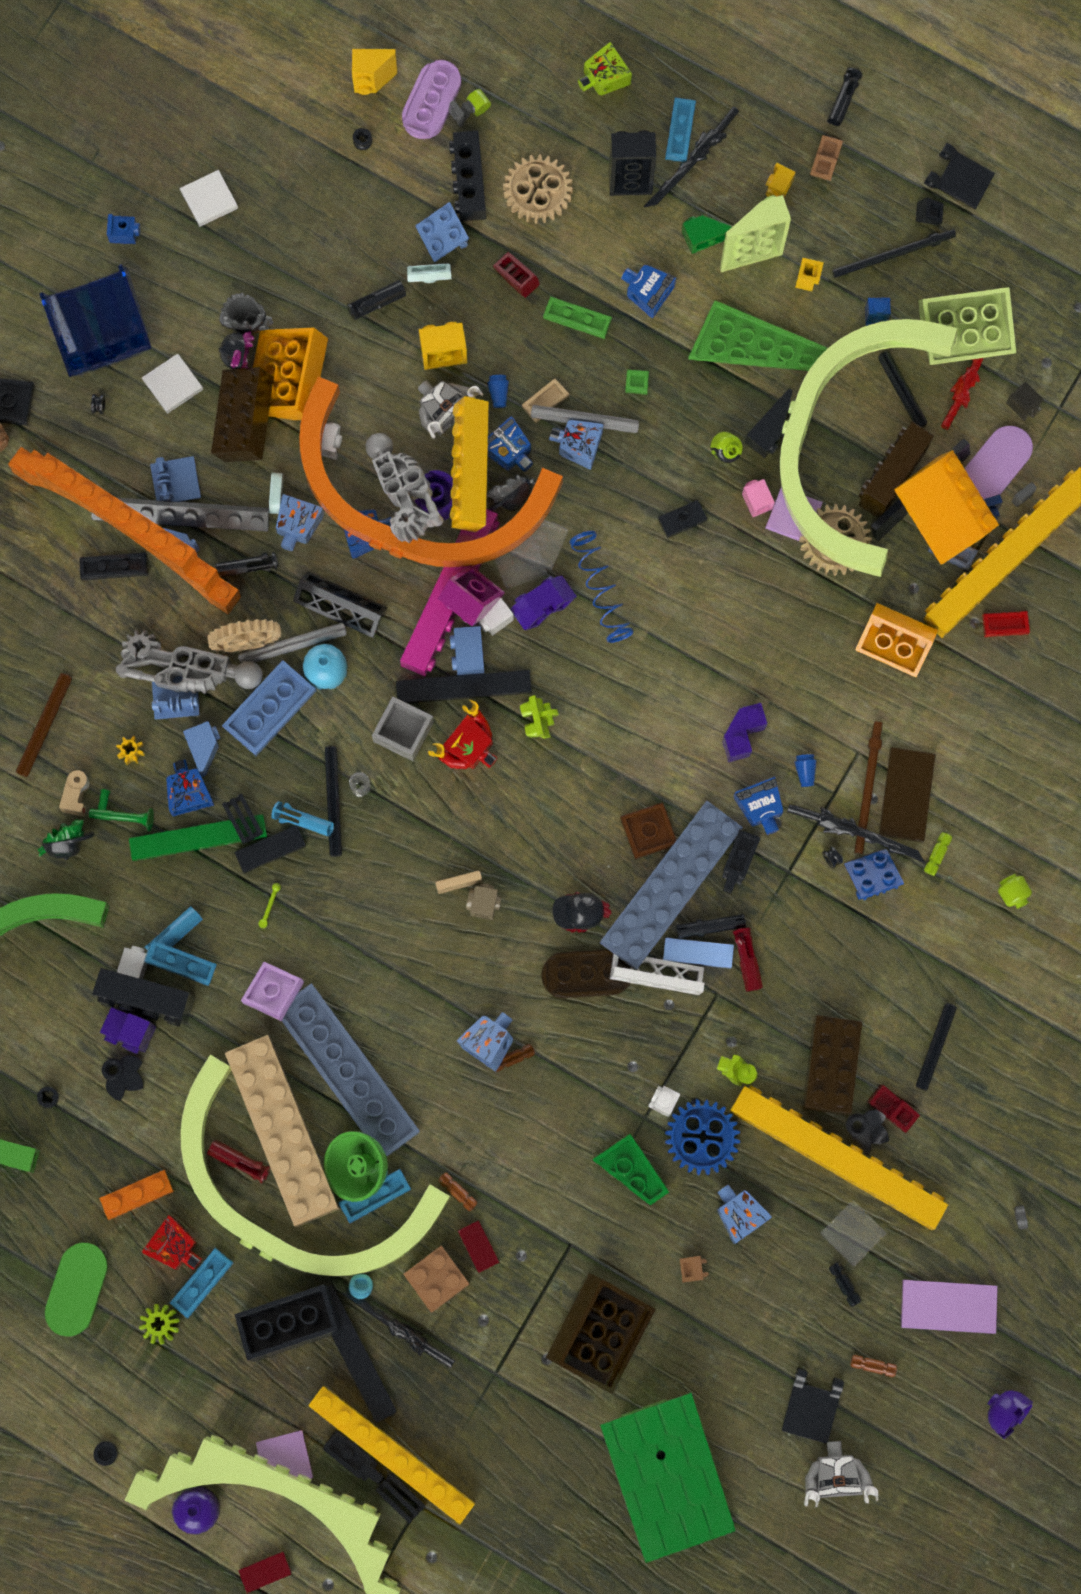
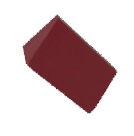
M479 1220L458 1230L478 1273L500 1263Z

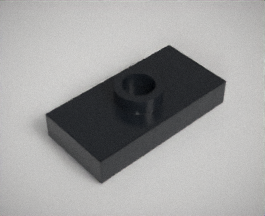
M696 500L658 517V521L668 539L706 522L707 517L699 501Z

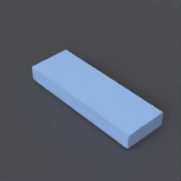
M665 938L663 960L731 969L734 945Z

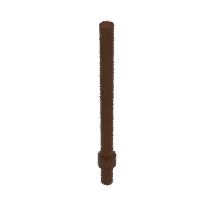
M874 721L872 738H869L868 742L870 751L858 827L866 830L878 752L882 747L881 732L883 723ZM856 836L855 854H863L865 838Z

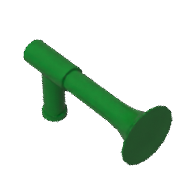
M101 789L98 809L90 808L89 818L136 822L145 825L148 831L153 826V808L142 814L106 810L110 790Z

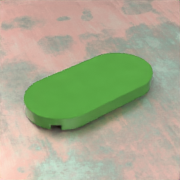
M90 1243L75 1244L67 1249L61 1258L45 1308L46 1322L50 1329L58 1335L70 1337L80 1334L89 1327L108 1271L107 1259L102 1250L96 1245Z

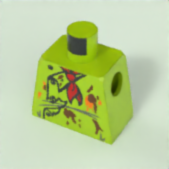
M610 42L584 63L585 76L578 80V84L582 91L594 87L598 95L602 96L630 85L632 73Z

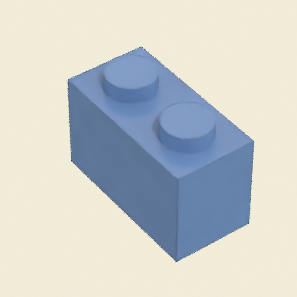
M481 627L454 628V635H450L451 649H455L456 657H452V670H457V676L484 674Z

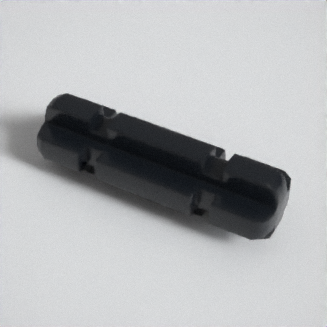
M840 1262L832 1264L829 1270L833 1276L835 1275V1280L843 1295L847 1296L846 1300L849 1305L853 1307L859 1304L861 1298L858 1292L855 1293L854 1290L856 1289L847 1273L843 1272L842 1264Z

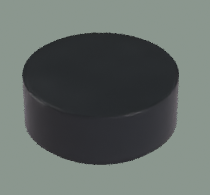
M109 1441L99 1443L93 1452L95 1461L101 1466L113 1464L118 1458L117 1446Z

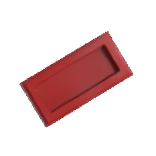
M1028 611L986 613L982 615L984 637L1028 635L1030 633Z

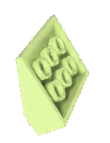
M772 195L765 198L726 232L720 264L721 272L783 255L791 221L783 195L777 197Z
M1009 287L918 300L920 320L957 328V336L951 356L948 357L927 351L929 365L1016 353Z

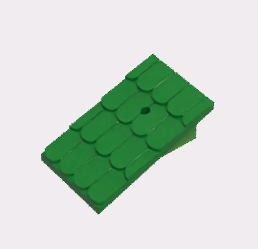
M692 1393L669 1401H659L622 1414L620 1418L600 1424L645 1563L736 1531ZM660 1450L665 1453L663 1459H657L656 1457L657 1452Z

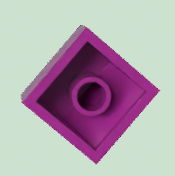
M470 565L449 579L438 599L448 609L459 615L464 622L474 626L487 615L505 592Z

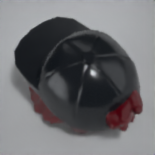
M575 892L574 894H566L556 899L553 904L554 921L559 927L571 933L576 931L578 933L585 932L587 929L596 927L603 918L608 919L612 912L609 909V903L602 901L592 893Z

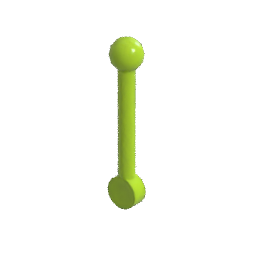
M279 883L272 885L273 891L265 914L258 923L261 928L268 926L267 919L277 892L281 889Z

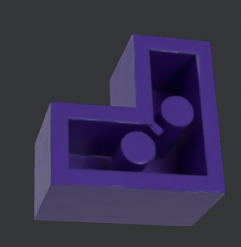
M111 1007L100 1033L105 1036L104 1041L114 1045L120 1042L122 1043L121 1046L126 1050L138 1054L139 1051L146 1052L156 1027L147 1020Z

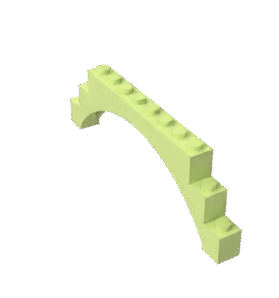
M212 1435L211 1438L207 1436L203 1439L194 1462L190 1461L191 1457L184 1453L172 1454L160 1479L157 1478L158 1474L147 1469L144 1472L139 1471L136 1473L125 1498V1501L147 1510L151 1507L152 1502L166 1495L186 1488L207 1484H242L280 1494L304 1507L334 1533L355 1564L366 1594L400 1593L401 1588L397 1586L398 1583L386 1577L384 1580L380 1579L391 1551L387 1550L388 1546L380 1541L374 1540V1543L370 1542V1538L381 1515L376 1512L377 1508L366 1503L361 1506L355 1503V1498L347 1494L339 1496L332 1493L334 1489L327 1485L320 1484V1486L312 1484V1479L305 1475L299 1474L296 1477L289 1474L290 1469L277 1464L274 1467L267 1464L268 1459L257 1454L252 1457L246 1454V1449L238 1445L230 1447L224 1444L225 1440L218 1436Z

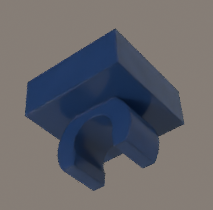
M1000 494L983 499L996 520L1000 516L998 509L1003 503Z

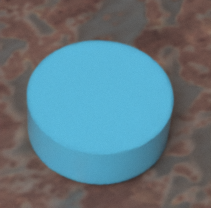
M357 1274L351 1278L349 1291L353 1297L364 1299L372 1292L373 1282L369 1276Z

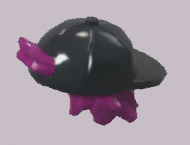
M234 330L232 334L227 335L220 344L219 353L226 367L230 369L248 368L247 354L249 353V347L253 346L251 341H254L251 331L242 335L239 331Z

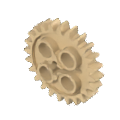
M539 154L538 159L534 160L533 156L530 155V161L527 162L522 158L521 165L516 162L514 163L515 170L508 169L510 176H505L506 183L503 184V190L505 191L504 199H508L506 205L512 206V213L519 211V219L525 215L526 222L534 218V222L537 224L538 219L542 218L543 222L546 223V217L549 216L554 220L555 213L561 216L562 209L567 210V202H571V194H573V188L570 187L572 186V179H568L570 173L564 172V165L557 167V159L551 163L550 156L542 160V156ZM532 173H538L540 176L531 177L530 175ZM556 184L558 187L549 188L548 185ZM527 190L528 192L526 194H520L518 191ZM545 201L546 204L538 205L536 202Z
M837 504L834 505L833 510H830L829 506L826 505L824 512L817 508L818 516L837 532L845 536L853 534L854 537L849 538L866 544L871 543L872 538L866 537L870 534L871 529H864L867 521L860 522L862 515L859 514L855 517L853 515L855 509L848 513L846 512V505L843 506L842 510H838ZM838 524H846L849 529L843 531L839 529ZM804 536L800 537L799 542L805 543L801 545L800 550L807 551L804 554V559L811 557L809 565L818 564L816 571L823 567L825 568L826 575L829 570H833L834 576H836L838 570H841L843 575L846 574L847 568L852 572L854 571V569L825 556Z
M256 619L254 621L247 620L245 622L229 623L225 626H220L221 629H214L213 632H209L210 635H207L211 650L233 653L235 651L242 652L246 649H258L268 645L267 643H274V641L279 640L281 637L280 624L273 622V620Z

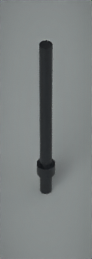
M954 229L939 234L936 232L928 235V238L833 269V277L837 278L928 246L935 247L941 245V242L955 238L956 232Z

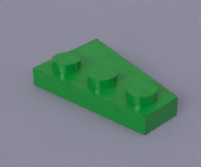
M632 1134L627 1135L592 1159L649 1205L670 1193Z

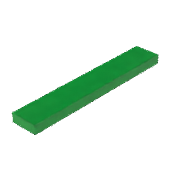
M255 815L254 817L263 835L253 840L267 838L264 815ZM244 817L252 833L257 832L251 819ZM240 818L235 819L244 837H248L249 835ZM230 820L129 838L133 862L241 842Z

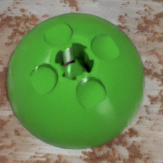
M345 1132L337 1136L328 1146L324 1158V1173L330 1188L340 1198L351 1202L363 1201L376 1194L384 1184L388 1173V1160L383 1147L370 1135L362 1132Z

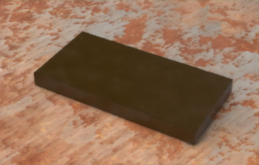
M890 748L879 835L924 842L935 754Z

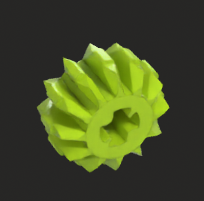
M155 1304L154 1312L150 1308L145 1310L149 1317H140V1320L146 1321V1325H140L139 1329L148 1330L143 1334V1338L146 1339L152 1335L150 1340L152 1344L156 1343L157 1338H159L160 1344H165V1336L172 1341L174 1338L170 1331L179 1332V1329L173 1327V1324L179 1323L180 1319H172L176 1314L175 1310L167 1314L168 1305H164L162 1310H160L159 1304ZM159 1317H161L160 1321H165V1325L161 1326V1331H158L159 1328L154 1326V1323L158 1322Z

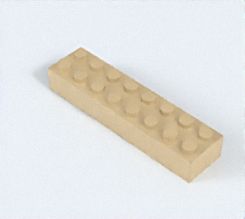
M266 1035L226 1052V1058L293 1225L299 1227L339 1210L340 1208L329 1186L323 1166L271 1038Z

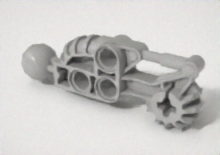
M383 433L372 434L365 444L366 452L373 459L372 462L384 492L396 507H400L398 512H394L395 517L390 519L391 531L401 542L406 541L410 544L413 539L418 541L420 535H425L424 531L426 528L440 526L443 523V518L438 513L436 505L431 498L433 493L430 483L426 479L419 463L414 458L405 453L391 454L393 443L390 437ZM418 498L425 499L429 514L417 508L414 500Z
M135 630V636L133 637L127 634L128 641L122 642V646L125 648L121 652L123 660L116 667V672L121 678L143 679L155 682L161 688L175 692L188 693L191 691L193 694L200 691L207 693L211 689L214 691L218 684L226 682L227 677L234 678L236 683L244 689H253L260 684L263 676L261 667L252 661H244L237 666L231 664L227 656L185 646L176 648L174 652L161 650L160 642L155 641V635L151 634L148 636L146 630L141 635L138 630ZM183 656L189 657L188 661L184 663L178 662ZM205 661L211 662L207 668L200 667L201 663ZM151 664L166 668L156 675L135 670V668ZM175 677H183L180 683H172Z

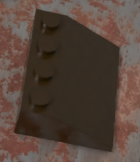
M589 1273L546 1359L613 1394L656 1309Z

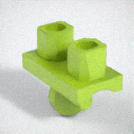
M535 695L530 696L528 702L520 705L522 716L525 718L533 716L534 720L533 723L525 725L526 736L530 738H549L548 726L554 725L553 718L559 715L558 710L551 709L550 703L543 704L541 698H536Z
M733 1055L732 1059L721 1056L717 1066L718 1071H721L732 1083L740 1087L742 1083H753L758 1074L753 1065L747 1064L737 1055Z

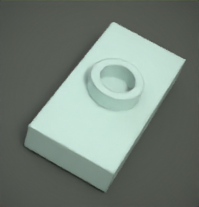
M450 264L408 266V282L423 281L424 283H434L436 280L451 279Z

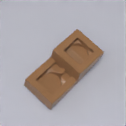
M822 135L810 173L811 176L831 181L842 147V140Z

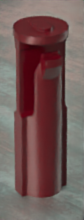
M739 928L732 931L735 936L745 990L746 992L762 989L763 985L753 949L752 936L750 935L751 928Z
M217 1140L213 1141L207 1152V1155L250 1175L254 1180H260L261 1184L267 1179L271 1170L269 1165L264 1166L263 1162L255 1161Z

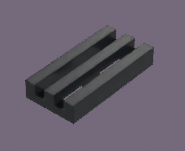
M243 794L230 799L227 803H222L243 844L263 835ZM238 802H242L257 832L252 833L237 804ZM233 806L249 835L245 838L229 807Z
M392 1472L375 1490L409 1524L426 1507ZM391 1479L419 1506L417 1509L389 1484ZM386 1487L413 1514L409 1516L382 1489Z

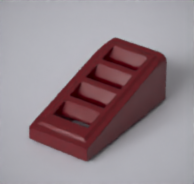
M507 252L493 265V268L524 298L540 285L537 276L510 252ZM510 262H512V264L506 270L503 269Z

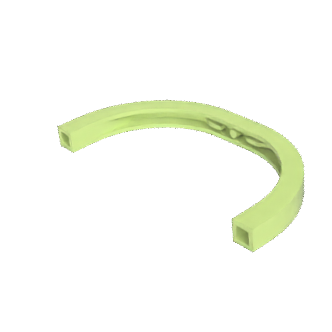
M901 319L878 322L855 330L831 345L816 360L805 376L796 400L791 401L788 411L791 416L789 421L785 420L782 429L784 438L780 455V479L783 497L792 520L800 532L816 549L833 561L851 569L881 577L887 560L888 549L851 539L831 528L814 511L803 492L798 472L799 456L815 405L822 390L829 380L845 365L858 357L877 350L914 348L950 357L957 336V328L923 320Z
M212 1055L208 1057L197 1075L185 1102L181 1122L183 1163L190 1184L202 1205L224 1228L241 1238L240 1244L250 1250L253 1246L261 1250L259 1255L270 1262L274 1258L292 1268L307 1273L336 1277L352 1276L382 1268L396 1261L413 1249L431 1230L451 1198L432 1185L428 1186L416 1209L397 1232L368 1250L350 1255L324 1256L299 1250L237 1213L216 1188L206 1162L204 1136L207 1117L217 1093L231 1072L229 1065Z

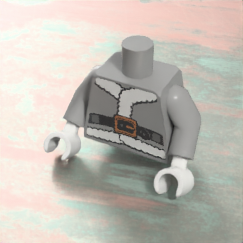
M427 380L418 387V390L424 395L420 400L421 408L419 409L421 425L430 433L433 439L435 438V432L441 436L454 424L453 407L455 403L464 396L475 398L477 395L483 396V393L477 386L469 388L441 381L437 386L433 387Z
M841 1441L827 1442L828 1456L818 1457L817 1461L812 1463L805 1477L806 1496L804 1505L808 1506V1500L812 1499L816 1503L815 1507H818L820 1498L863 1495V1491L866 1503H869L868 1495H874L876 1501H878V1490L873 1486L869 1472L860 1460L854 1458L853 1455H842Z

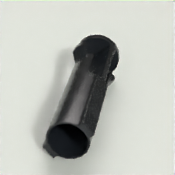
M846 69L844 82L827 119L829 124L840 126L843 122L854 91L859 86L858 80L863 76L862 72L858 69Z
M397 280L347 304V309L355 321L366 314L407 296L401 281Z
M275 551L269 557L267 552H264L256 557L216 563V569L220 577L260 570L270 572L271 567H274L275 570L278 569Z

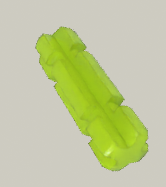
M944 832L940 834L937 840L938 843H936L930 855V862L924 868L927 874L934 876L937 873L938 865L941 864L948 849L947 846H949L952 840L951 835Z

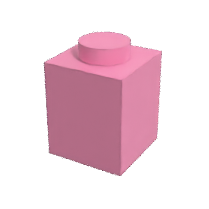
M764 479L760 481L752 480L745 484L742 496L752 517L773 509L775 502Z

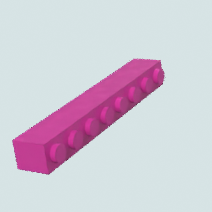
M486 509V525L477 532L461 530L455 543L482 538L498 530L500 526L498 514ZM481 564L472 566L479 571ZM468 566L443 568L400 660L401 667L425 677L428 671L432 672L436 664L434 657L437 651H442L446 641L443 638L446 632L450 633L455 622L453 620L455 612L448 609L438 597L449 579Z

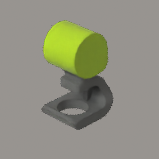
M477 89L469 94L466 102L462 103L461 108L456 101H451L448 111L458 126L462 127L465 120L469 118L470 113H474L476 117L483 114L489 109L491 102L481 89Z

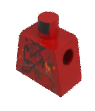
M169 1215L142 1251L143 1254L175 1270H178L183 1263L192 1270H195L202 1258L192 1252L197 1242L175 1218Z

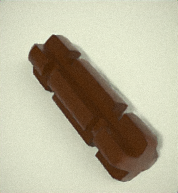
M527 1044L521 1050L518 1048L507 1053L496 1072L503 1070L505 1066L508 1068L523 1061V1058L528 1059L534 1056L533 1046Z

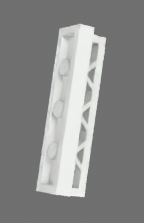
M613 954L610 979L695 995L703 993L705 984L702 983L704 967L646 957L643 962L650 963L655 970L653 973L640 971L639 968L635 970L633 968L617 967L619 957ZM666 966L672 967L677 976H664L660 970ZM688 970L698 972L697 981L686 980L682 975Z

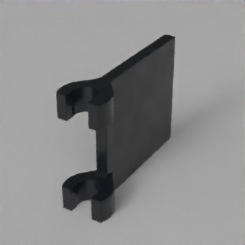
M946 143L939 156L945 160H950L942 177L931 171L923 184L930 188L939 189L976 210L995 173L960 154L951 144Z
M797 1367L781 1431L827 1444L844 1381L833 1378L831 1391L806 1385L804 1383L807 1370Z

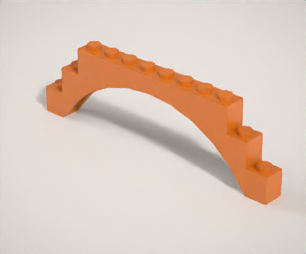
M20 447L8 463L12 472L29 484L43 487L73 501L130 537L175 571L211 604L229 615L240 600L239 590L221 579L217 569L198 558L194 548L51 454L47 453L43 456L36 450L30 453Z

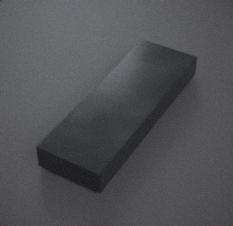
M146 552L79 557L81 581L148 576Z
M296 825L234 853L243 874L305 848L306 845Z

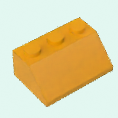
M876 603L855 650L917 677L938 630Z

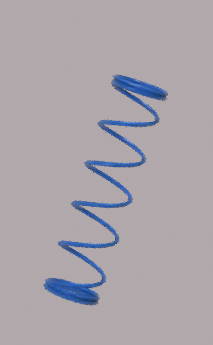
M586 531L571 538L569 543L574 551L589 552L583 556L578 566L585 571H596L587 579L586 587L593 590L605 589L595 597L593 605L600 609L612 608L602 616L600 624L608 628L619 627L606 638L609 643L618 642L631 636L634 631L632 628H624L630 622L607 626L602 623L603 618L607 614L622 606L623 603L607 607L595 605V600L605 591L615 587L616 584L601 588L588 586V581L591 577L609 566L595 569H584L581 567L580 564L585 557L602 548L600 546L589 550H577L573 547L586 544L596 538L597 534L595 531ZM592 535L585 540L575 542L577 539L581 537ZM628 632V633H626V634H624V635H622V636L613 638V637H615V636H617V635H619V634Z

